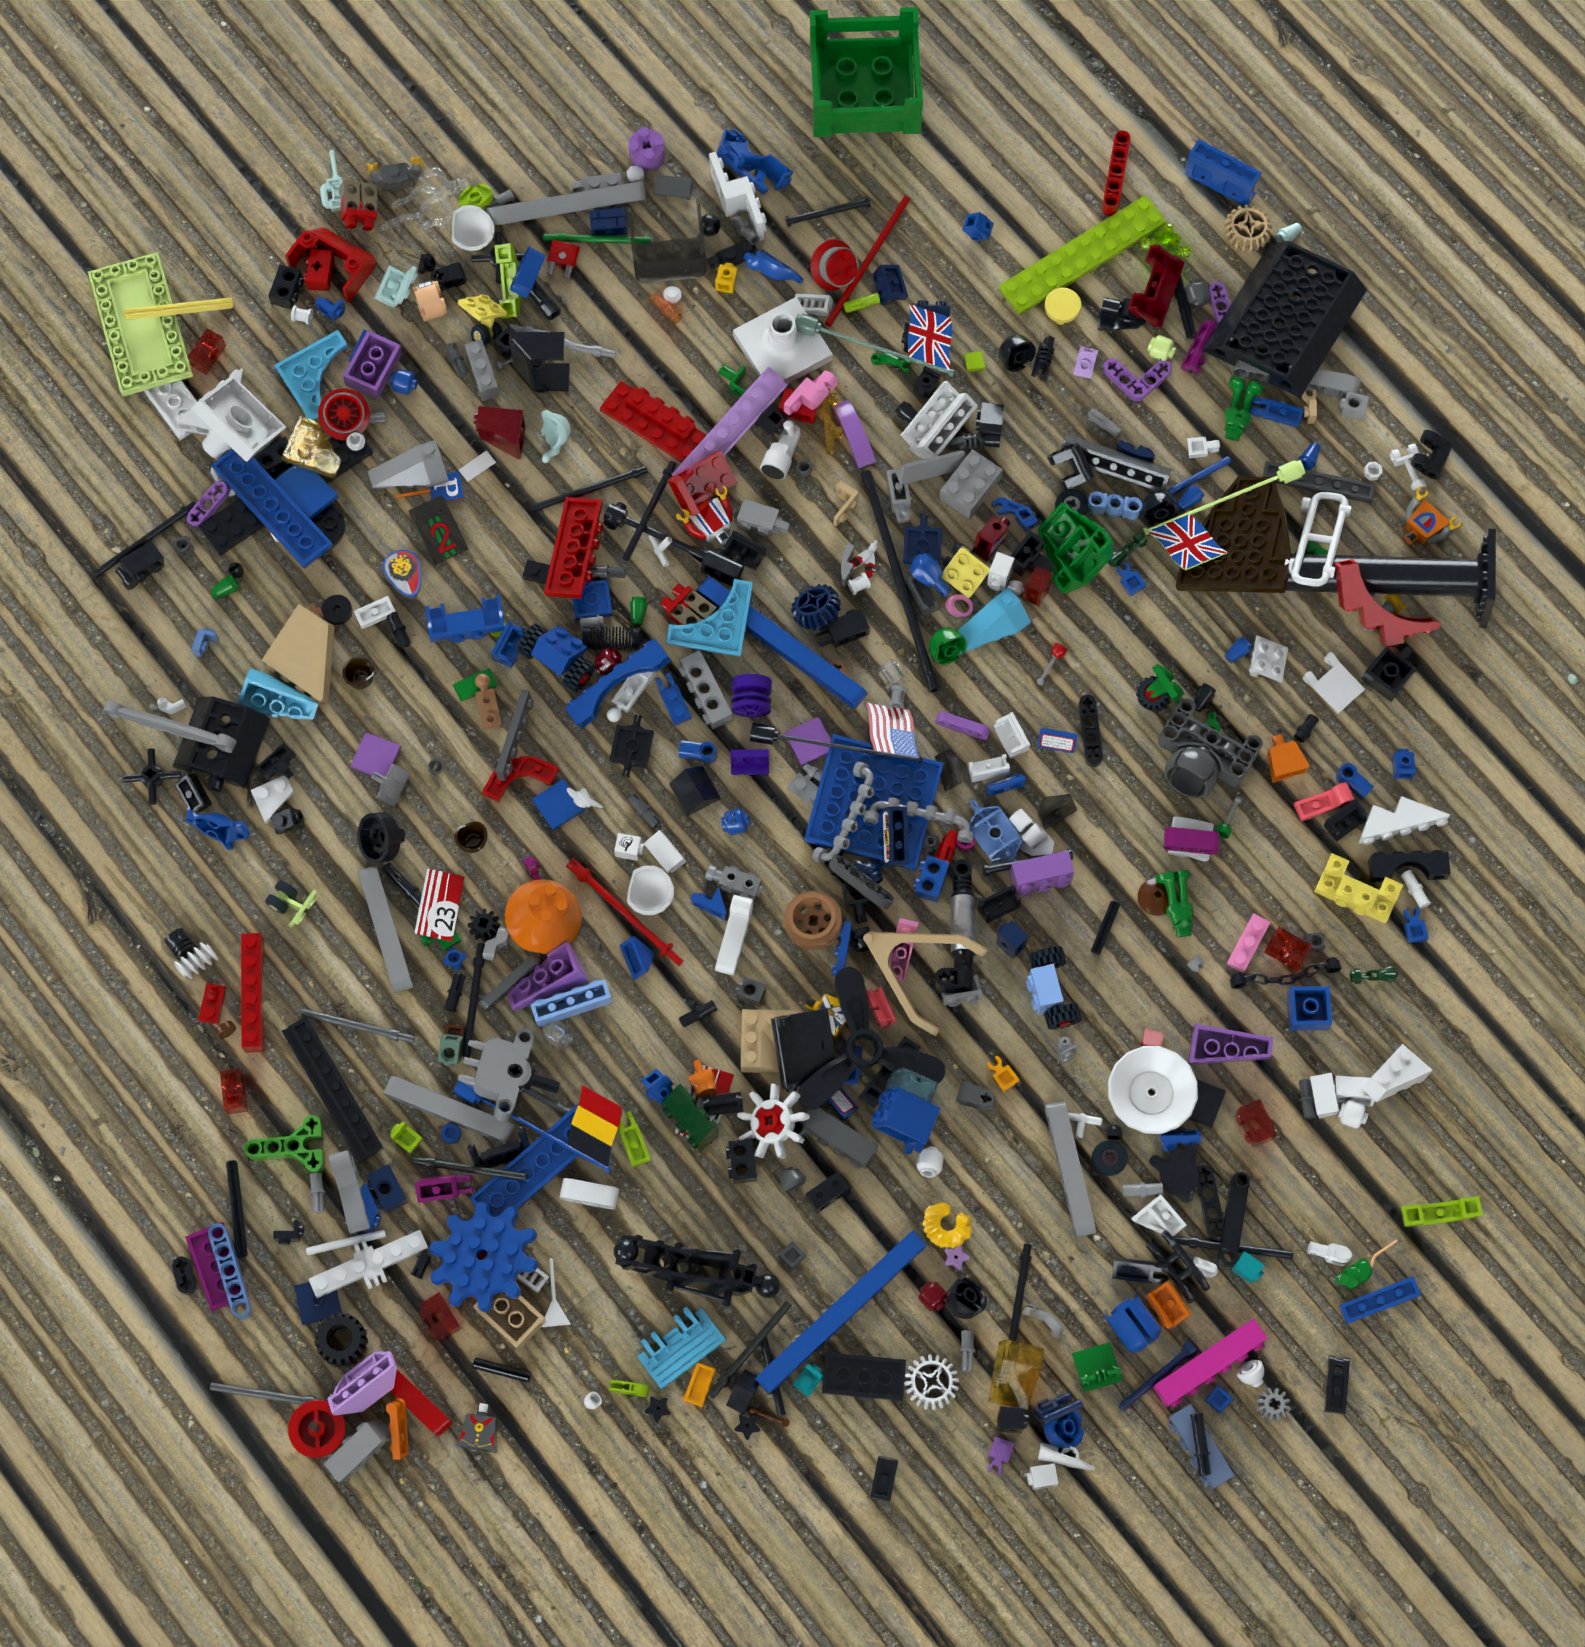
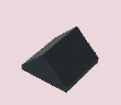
M703 766L686 768L669 783L687 816L721 799Z

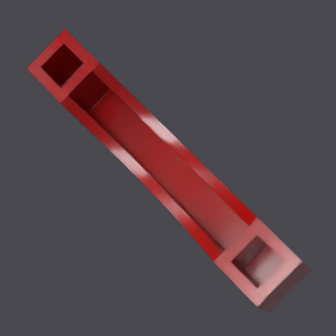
M261 933L241 934V1047L245 1053L265 1052L262 1005L264 937Z

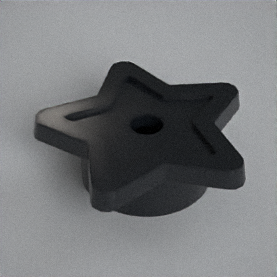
M650 1397V1406L644 1412L653 1415L655 1422L658 1423L662 1416L671 1414L666 1407L668 1399L657 1400L654 1397Z
M740 1414V1424L735 1427L734 1431L742 1432L745 1439L749 1440L752 1433L761 1431L756 1425L757 1416L752 1415L747 1418Z

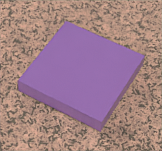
M819 717L785 732V736L831 743V739ZM788 740L801 767L828 754L829 747Z
M365 733L350 766L371 776L374 771L385 776L391 765L394 764L401 746Z

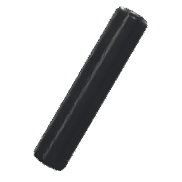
M1110 901L1091 948L1092 953L1101 954L1119 910L1120 903Z
M475 1358L472 1365L477 1370L527 1383L530 1382L532 1376L530 1371L480 1358Z

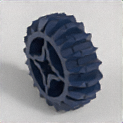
M818 584L814 587L811 585V588L805 589L803 593L799 592V597L794 598L795 602L792 603L791 608L793 618L801 628L805 627L807 630L810 628L815 630L816 627L821 629L822 625L826 624L828 626L829 621H834L833 617L838 616V612L841 610V600L838 593L831 586L826 584L821 586Z

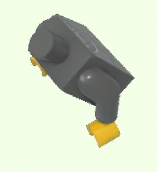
M421 156L415 159L413 157L410 158L412 167L407 163L384 165L380 167L379 172L378 163L373 165L367 163L368 174L371 176L373 184L381 186V191L415 187L414 180L420 177L421 167H423Z

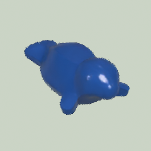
M765 250L757 251L756 254L747 252L744 255L747 267L753 271H760L765 276L774 280H793L799 284L803 283L804 279L795 270Z
M187 808L186 823L194 825L200 832L210 838L220 841L227 850L233 849L234 841L245 840L250 836L248 827L244 822L232 821L229 817L220 813L197 814L191 808Z

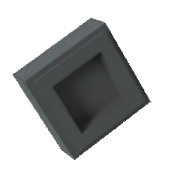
M791 1242L778 1257L793 1270L806 1258V1255Z

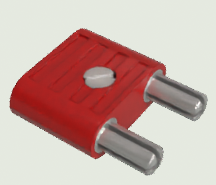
M553 240L547 259L548 267L546 274L552 275L555 265L566 267L564 278L570 279L572 269L576 265L580 247Z

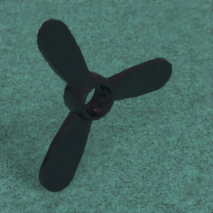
M844 967L839 970L835 976L834 984L840 1009L851 1033L845 1043V1054L820 1068L801 1084L798 1089V1094L800 1095L799 1103L809 1110L818 1109L842 1088L856 1068L868 1069L877 1064L917 1083L927 1086H934L940 1083L946 1072L945 1066L940 1059L913 1049L884 1046L880 1036L873 1030H869V1007L863 976L860 971L853 967ZM867 1039L872 1041L874 1045V1058L860 1059L856 1057L853 1050L855 1040Z

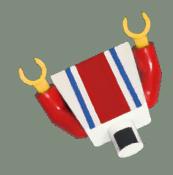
M722 485L724 490L722 494H719L718 489L715 488V494L720 496V499L715 498L710 501L699 514L691 516L685 509H682V512H684L683 518L680 514H676V518L683 521V525L691 536L706 540L707 542H712L717 538L721 545L726 544L729 539L726 532L730 530V523L732 522V507L728 497L725 496L727 494L725 486Z

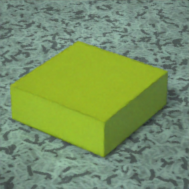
M982 351L964 353L967 373L985 370Z

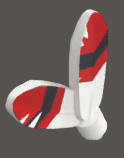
M877 540L870 544L868 550L858 554L849 562L853 564V569L865 563V574L868 579H872L875 574L874 553L877 549Z

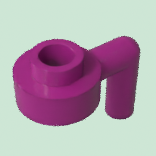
M528 856L522 859L526 870L533 880L542 879L538 871L540 865L536 858Z

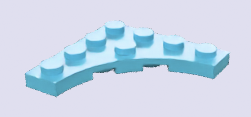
M338 330L274 365L311 425L319 421L320 387L324 372L334 357L348 347Z
M734 579L730 594L724 604L705 620L688 625L669 624L666 644L740 657L753 582Z

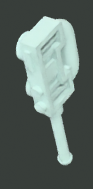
M330 150L333 176L331 179H326L327 183L320 187L322 205L327 209H331V212L341 211L339 187L343 180L337 174L335 151ZM327 191L332 192L333 199H328Z

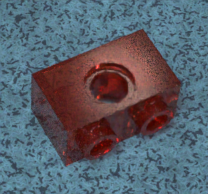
M207 328L187 356L191 367L207 375L226 347L223 336Z
M1036 566L1025 584L1023 599L1038 607L1041 605L1051 587L1053 575L1050 571Z
M1278 927L1264 953L1298 972L1305 963L1313 946L1285 929Z
M240 1068L220 1071L225 1112L228 1115L248 1112L243 1072Z
M1261 1099L1239 1107L1236 1111V1120L1240 1126H1243L1245 1140L1248 1144L1251 1143L1252 1148L1271 1141L1277 1136ZM1256 1120L1260 1127L1253 1128L1250 1125V1121Z
M440 1292L419 1304L421 1310L418 1313L424 1322L428 1320L431 1325L428 1330L434 1339L438 1337L440 1342L461 1330L460 1325ZM436 1314H443L444 1317L441 1322L435 1323L433 1321Z

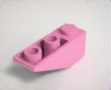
M900 918L896 933H917L919 922ZM902 942L896 945L891 952L890 965L900 982H905L914 943Z

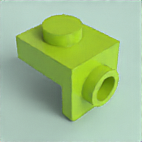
M403 1121L400 1124H396L391 1130V1139L410 1155L423 1140L420 1135Z

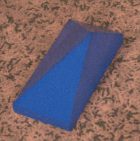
M630 937L620 945L633 980H637L649 971L655 952L636 937Z

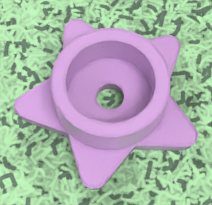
M962 1246L955 1249H945L948 1257L945 1266L952 1265L961 1270L962 1263L970 1258L962 1252Z

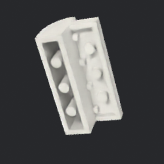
M943 381L900 436L910 445L909 449L920 458L936 457L942 452L978 405L967 393L959 394L948 381Z

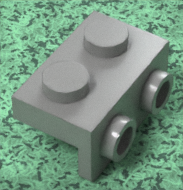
M978 975L974 976L973 991L963 993L941 992L943 1006L948 1005L949 1007H955L964 1002L969 1004L977 1003L979 1000H982L983 994L980 989ZM954 979L950 980L951 984H954Z

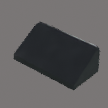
M187 773L175 783L185 805L195 813H199L212 805L196 774Z

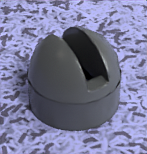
M801 461L797 464L799 475L807 477L811 474L812 466L809 461Z
M432 759L428 764L429 772L434 775L440 774L444 768V764L440 759ZM435 763L439 764L436 771H433Z

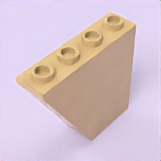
M298 604L261 661L266 663L265 667L271 672H279L281 674L280 678L288 683L292 681L296 684L295 688L300 692H307L313 700L327 704L330 693L334 626L307 607Z

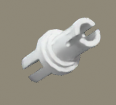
M1312 1241L1309 1243L1307 1253L1324 1257L1328 1263L1346 1266L1352 1259V1252L1345 1246L1333 1243L1327 1246Z

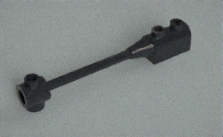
M618 502L616 505L610 503L603 517L604 525L611 530H616L617 527L621 528L624 523L637 529L640 522L627 517L628 510H626L627 507L622 502ZM647 525L643 531L662 541L666 537H670L672 539L670 545L688 552L689 555L702 563V573L732 586L734 579L739 580L745 564L742 563L743 560L739 556L727 557L725 556L726 552L721 548H717L714 551L693 545L690 546Z

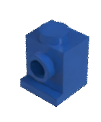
M1409 749L1397 750L1392 756L1393 779H1413L1416 774L1414 752H1409Z

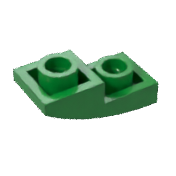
M490 668L453 684L461 702L476 697L475 692L481 691L475 684V678L479 674H486L490 678L488 690L496 688L498 684Z

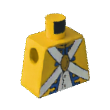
M824 994L819 1002L810 996L805 1004L806 1008L811 1011L828 1008L832 1038L835 1041L846 1024L838 998Z

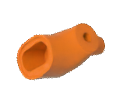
M695 1060L693 1065L696 1073L689 1076L688 1079L696 1096L702 1098L716 1092L715 1076L712 1069L703 1070L701 1061Z

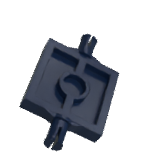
M923 515L920 516V526L905 527L903 564H911L915 556L926 552L931 555L934 561L937 560L940 565L942 528L927 526V515L924 517V522Z

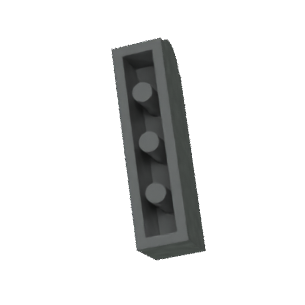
M820 1108L815 1110L807 1109L805 1113L809 1114L810 1119L795 1122L803 1127L802 1132L799 1133L801 1137L813 1135L817 1138L819 1144L824 1147L830 1146L834 1149L833 1152L841 1158L847 1157L851 1160L850 1163L858 1169L860 1167L866 1169L878 1150V1145Z

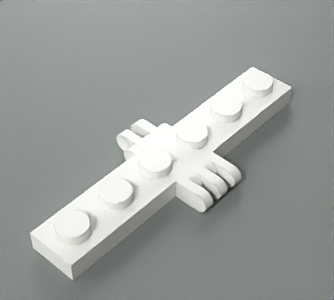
M421 1231L413 1232L375 1250L372 1245L368 1247L365 1240L361 1241L364 1248L360 1250L357 1243L354 1244L356 1252L353 1255L355 1259L309 1278L316 1298L364 1278L368 1289H372L370 1280H373L376 1286L380 1285L377 1279L379 1276H381L383 1283L387 1282L382 1269L428 1249Z

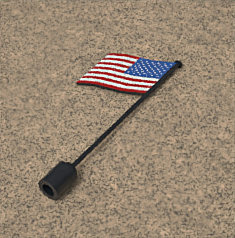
M864 703L869 716V736L873 750L779 735L776 726L753 723L751 727V742L773 745V742H777L779 738L918 761V764L923 761L922 757L918 756L914 740V722L910 710Z

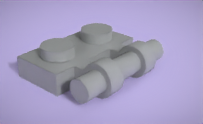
M806 763L802 769L808 774L804 777L798 773L787 786V789L813 808L818 786L812 783L811 780L814 777L820 782L822 774L818 771V768Z

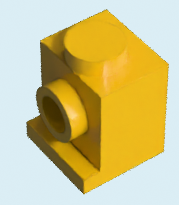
M732 263L720 264L715 279V290L733 294L738 276V268Z

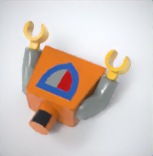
M1421 486L1416 491L1417 496L1413 497L1406 509L1405 529L1408 533L1404 536V540L1410 545L1416 540L1422 545L1443 542L1454 532L1455 528H1461L1463 522L1455 526L1454 522L1459 517H1453L1448 521L1425 499L1422 501V497H1426L1429 491L1427 490L1425 495H1421L1419 493L1422 488Z

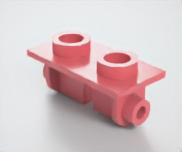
M882 986L874 991H867L868 1003L874 1010L873 1014L877 1021V1026L884 1030L897 1022Z

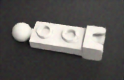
M656 672L640 673L627 678L611 701L615 705V707L610 708L607 712V718L611 722H617L621 719L622 710L626 713L630 711L646 686L650 684Z

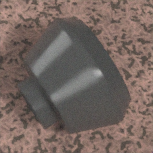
M789 1167L783 1170V1175L780 1176L781 1189L786 1192L806 1182V1176L798 1168L793 1169V1167Z

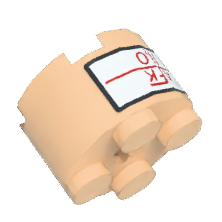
M429 281L412 287L423 322L444 316L447 313L444 298H440L441 290L438 281Z

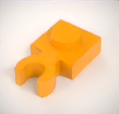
M996 1056L995 1060L998 1063L996 1066H992L990 1062H987L986 1065L990 1071L995 1072L992 1078L1004 1093L1020 1080L1009 1065L1003 1068L1001 1058Z

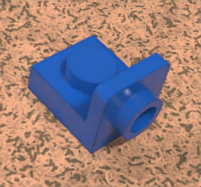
M320 296L315 301L317 310L332 321H335L338 317L340 318L346 309L342 299L335 305L330 300H324Z

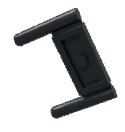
M523 1126L517 1128L520 1142L515 1140L496 1148H490L480 1153L481 1156H479L475 1145L469 1144L468 1151L474 1166L492 1168L514 1160L530 1146L525 1128Z

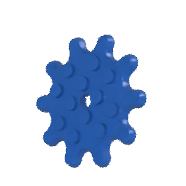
M479 1202L476 1204L475 1214L470 1220L463 1221L458 1215H450L447 1219V1226L451 1230L450 1237L445 1241H434L431 1243L430 1252L435 1256H440L443 1263L440 1268L432 1272L430 1279L435 1285L446 1282L452 1284L453 1290L449 1296V1303L452 1306L458 1307L467 1297H475L479 1310L488 1312L493 1306V1297L497 1293H505L510 1299H516L520 1296L521 1288L516 1282L517 1276L522 1272H534L538 1268L537 1260L525 1255V1247L535 1241L537 1233L532 1228L519 1231L514 1227L515 1220L518 1217L516 1208L508 1207L500 1216L493 1217L490 1214L489 1205L486 1202ZM486 1251L488 1253L487 1258L479 1260L478 1255Z

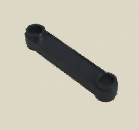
M1237 1172L1230 1179L1218 1252V1262L1223 1267H1231L1238 1258L1250 1182L1249 1176L1244 1172ZM1237 1178L1242 1180L1243 1185L1238 1184ZM1224 1254L1230 1256L1231 1262L1225 1259Z

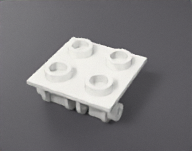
M1257 635L1253 643L1254 651L1251 654L1250 676L1256 677L1260 674L1282 683L1288 647Z

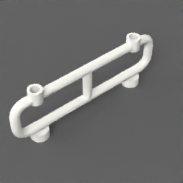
M1319 492L1312 499L1303 497L1301 512L1308 514L1295 561L1294 559H1290V561L1286 559L1285 565L1289 563V572L1296 583L1319 587L1326 584L1329 578H1334L1336 567L1332 566L1345 516L1350 517L1352 506H1348V500L1345 496L1338 493ZM1321 499L1334 500L1341 503L1333 536L1310 533L1318 502ZM1308 541L1330 544L1322 577L1319 579L1299 576Z

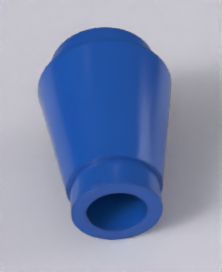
M1311 443L1298 458V460H1301L1304 469L1311 470L1315 467L1321 449L1319 444Z
M1196 485L1190 486L1179 500V508L1184 512L1201 502L1205 496L1202 490Z
M1245 637L1238 638L1224 656L1232 664L1250 653L1253 646Z

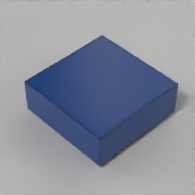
M1217 1385L1204 1401L1220 1414L1234 1398Z

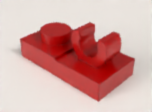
M206 983L198 1018L199 1022L219 1025L226 986Z

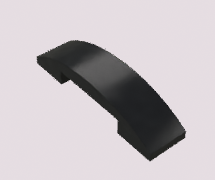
M906 1036L897 1046L916 1051L921 1049L919 1045ZM882 1067L859 1095V1098L875 1109L879 1105L881 1094L891 1090L901 1076Z

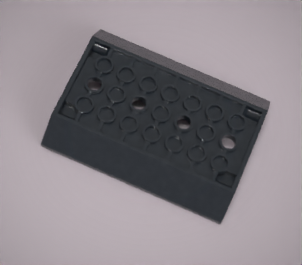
M1290 241L1271 243L1202 351L1234 367L1241 360L1270 374L1268 383L1301 398L1364 297L1367 289L1354 271ZM1314 269L1317 273L1311 274L1307 270ZM1297 295L1300 297V299L1294 300L1291 298V296ZM1281 322L1283 326L1278 327L1274 323ZM1263 348L1267 352L1262 354L1259 353L1257 350Z

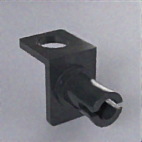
M842 883L845 907H853L855 924H860L861 919L862 923L868 922L864 905L872 901L868 898L849 901L846 883Z

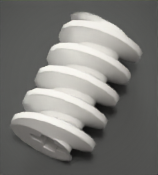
M199 943L201 949L199 950L194 947V954L187 952L188 959L181 956V964L174 961V966L185 980L186 976L193 979L192 972L199 975V967L205 970V963L212 965L211 958L216 961L219 960L208 944Z

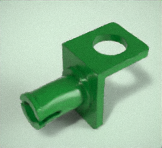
M723 364V368L720 367L718 374L731 381L729 383L730 392L740 398L746 392L738 386L746 375V367L743 365L736 372L726 366V364Z

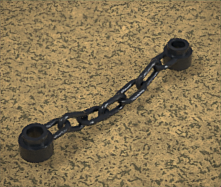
M1336 957L1326 959V963H1313L1306 967L1303 972L1295 975L1288 974L1279 977H1268L1259 973L1243 976L1242 973H1234L1230 976L1229 981L1232 989L1245 987L1247 981L1267 985L1268 983L1290 985L1294 984L1298 979L1312 977L1320 969H1326L1327 973L1332 974L1339 972L1342 967ZM1314 966L1315 971L1308 975L1307 970ZM1256 976L1265 978L1264 982L1255 980ZM1291 977V978H1290V979H1291L1290 982H1284V983H1282V982H1283V979H1282V978Z

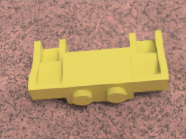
M1331 853L1314 892L1335 901L1341 907L1347 906L1354 909L1353 911L1359 915L1365 914L1386 924L1403 884L1385 877L1379 890L1344 875L1349 860Z

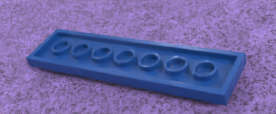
M231 449L211 465L212 469L304 569L333 547L332 542L254 457L246 462Z
M578 1104L550 1127L546 1133L568 1144L570 1127ZM541 1135L502 1169L527 1173V1181L493 1177L469 1199L475 1206L479 1202H486L493 1217L500 1216L508 1207H514L518 1210L578 1158L579 1155Z

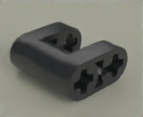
M1424 430L1420 442L1431 449L1432 454L1429 458L1424 454L1415 453L1410 464L1428 478L1437 480L1440 479L1452 444L1436 432Z
M1079 443L1071 444L1047 456L1051 466L1068 460L1074 471L1073 474L1059 481L1063 490L1075 487L1094 477Z

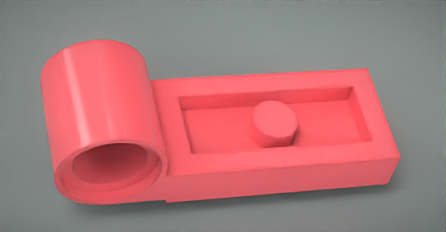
M1345 782L1334 786L1329 791L1294 803V807L1302 822L1344 807L1355 799L1348 783Z

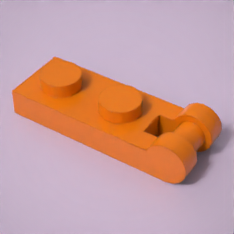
M398 1398L386 1405V1411L390 1414L389 1431L392 1440L390 1450L393 1460H400L409 1455L406 1404L403 1399Z

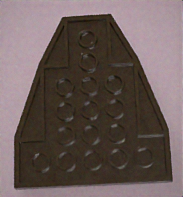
M1237 477L1221 498L1272 477ZM1274 480L1214 505L1202 525L1216 544L1227 551V554L1188 570L1180 567L1175 586L1177 591L1285 593L1290 574L1289 563L1285 565L1286 559L1290 561L1292 554L1286 513Z

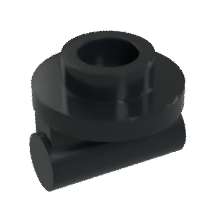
M421 254L418 273L424 274L435 269L436 261L431 254Z

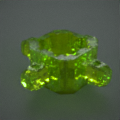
M1166 224L1163 231L1155 232L1153 241L1143 238L1140 242L1139 248L1146 251L1149 250L1150 245H1157L1160 241H1163L1165 244L1171 242L1172 246L1175 247L1174 252L1170 254L1176 257L1180 255V257L1184 258L1190 256L1191 248L1184 245L1183 247L1180 246L1181 237L1174 233V226L1172 224Z

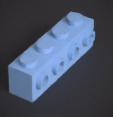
M604 979L593 981L583 987H575L565 993H557L547 999L536 1000L530 1005L537 1026L540 1028L611 1004L612 999Z

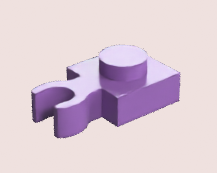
M995 1436L988 1456L994 1460L989 1465L988 1472L991 1471L992 1466H997L999 1469L997 1475H1000L1002 1471L1001 1463L1008 1464L1015 1443Z

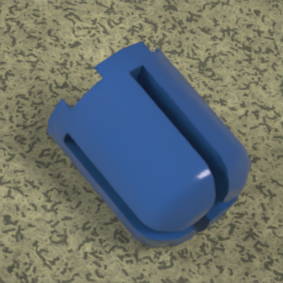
M1135 1293L1133 1295L1135 1299H1126L1110 1312L1112 1314L1110 1317L1107 1314L1104 1316L1130 1352H1140L1148 1344L1150 1345L1158 1339L1161 1333L1159 1324Z

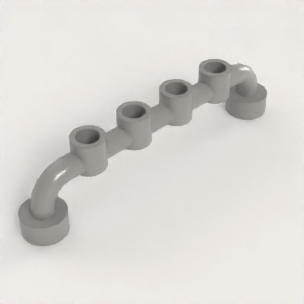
M857 762L854 766V775L860 778L866 777V780L858 788L859 795L856 801L850 805V814L842 822L841 833L835 837L832 851L828 853L827 849L817 847L812 855L813 861L823 864L826 861L832 860L833 856L838 855L841 849L846 850L849 847L850 840L847 838L849 831L855 832L857 830L858 823L855 819L858 814L863 815L866 811V805L863 802L866 797L871 798L874 794V788L871 787L874 778L868 764Z
M889 798L888 802H875L870 806L869 811H865L863 820L867 823L876 824L879 820V813L876 812L878 809L905 805H900V800L897 798ZM907 802L908 816H921L927 820H940L946 824H959L963 830L958 832L957 840L963 843H972L974 834L970 832L969 823L964 818L956 816V811L946 809L945 813H939L935 806L928 805L925 810L918 808L919 804L916 802Z

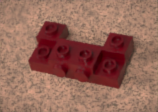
M1150 245L1145 262L1153 268L1144 294L1133 293L1128 310L1135 317L1145 319L1152 327H1162L1185 263L1180 258L1167 252L1160 245Z

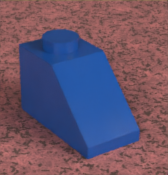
M362 1184L361 1192L370 1228L366 1230L373 1232L375 1227H379L382 1217L370 1189L366 1184Z

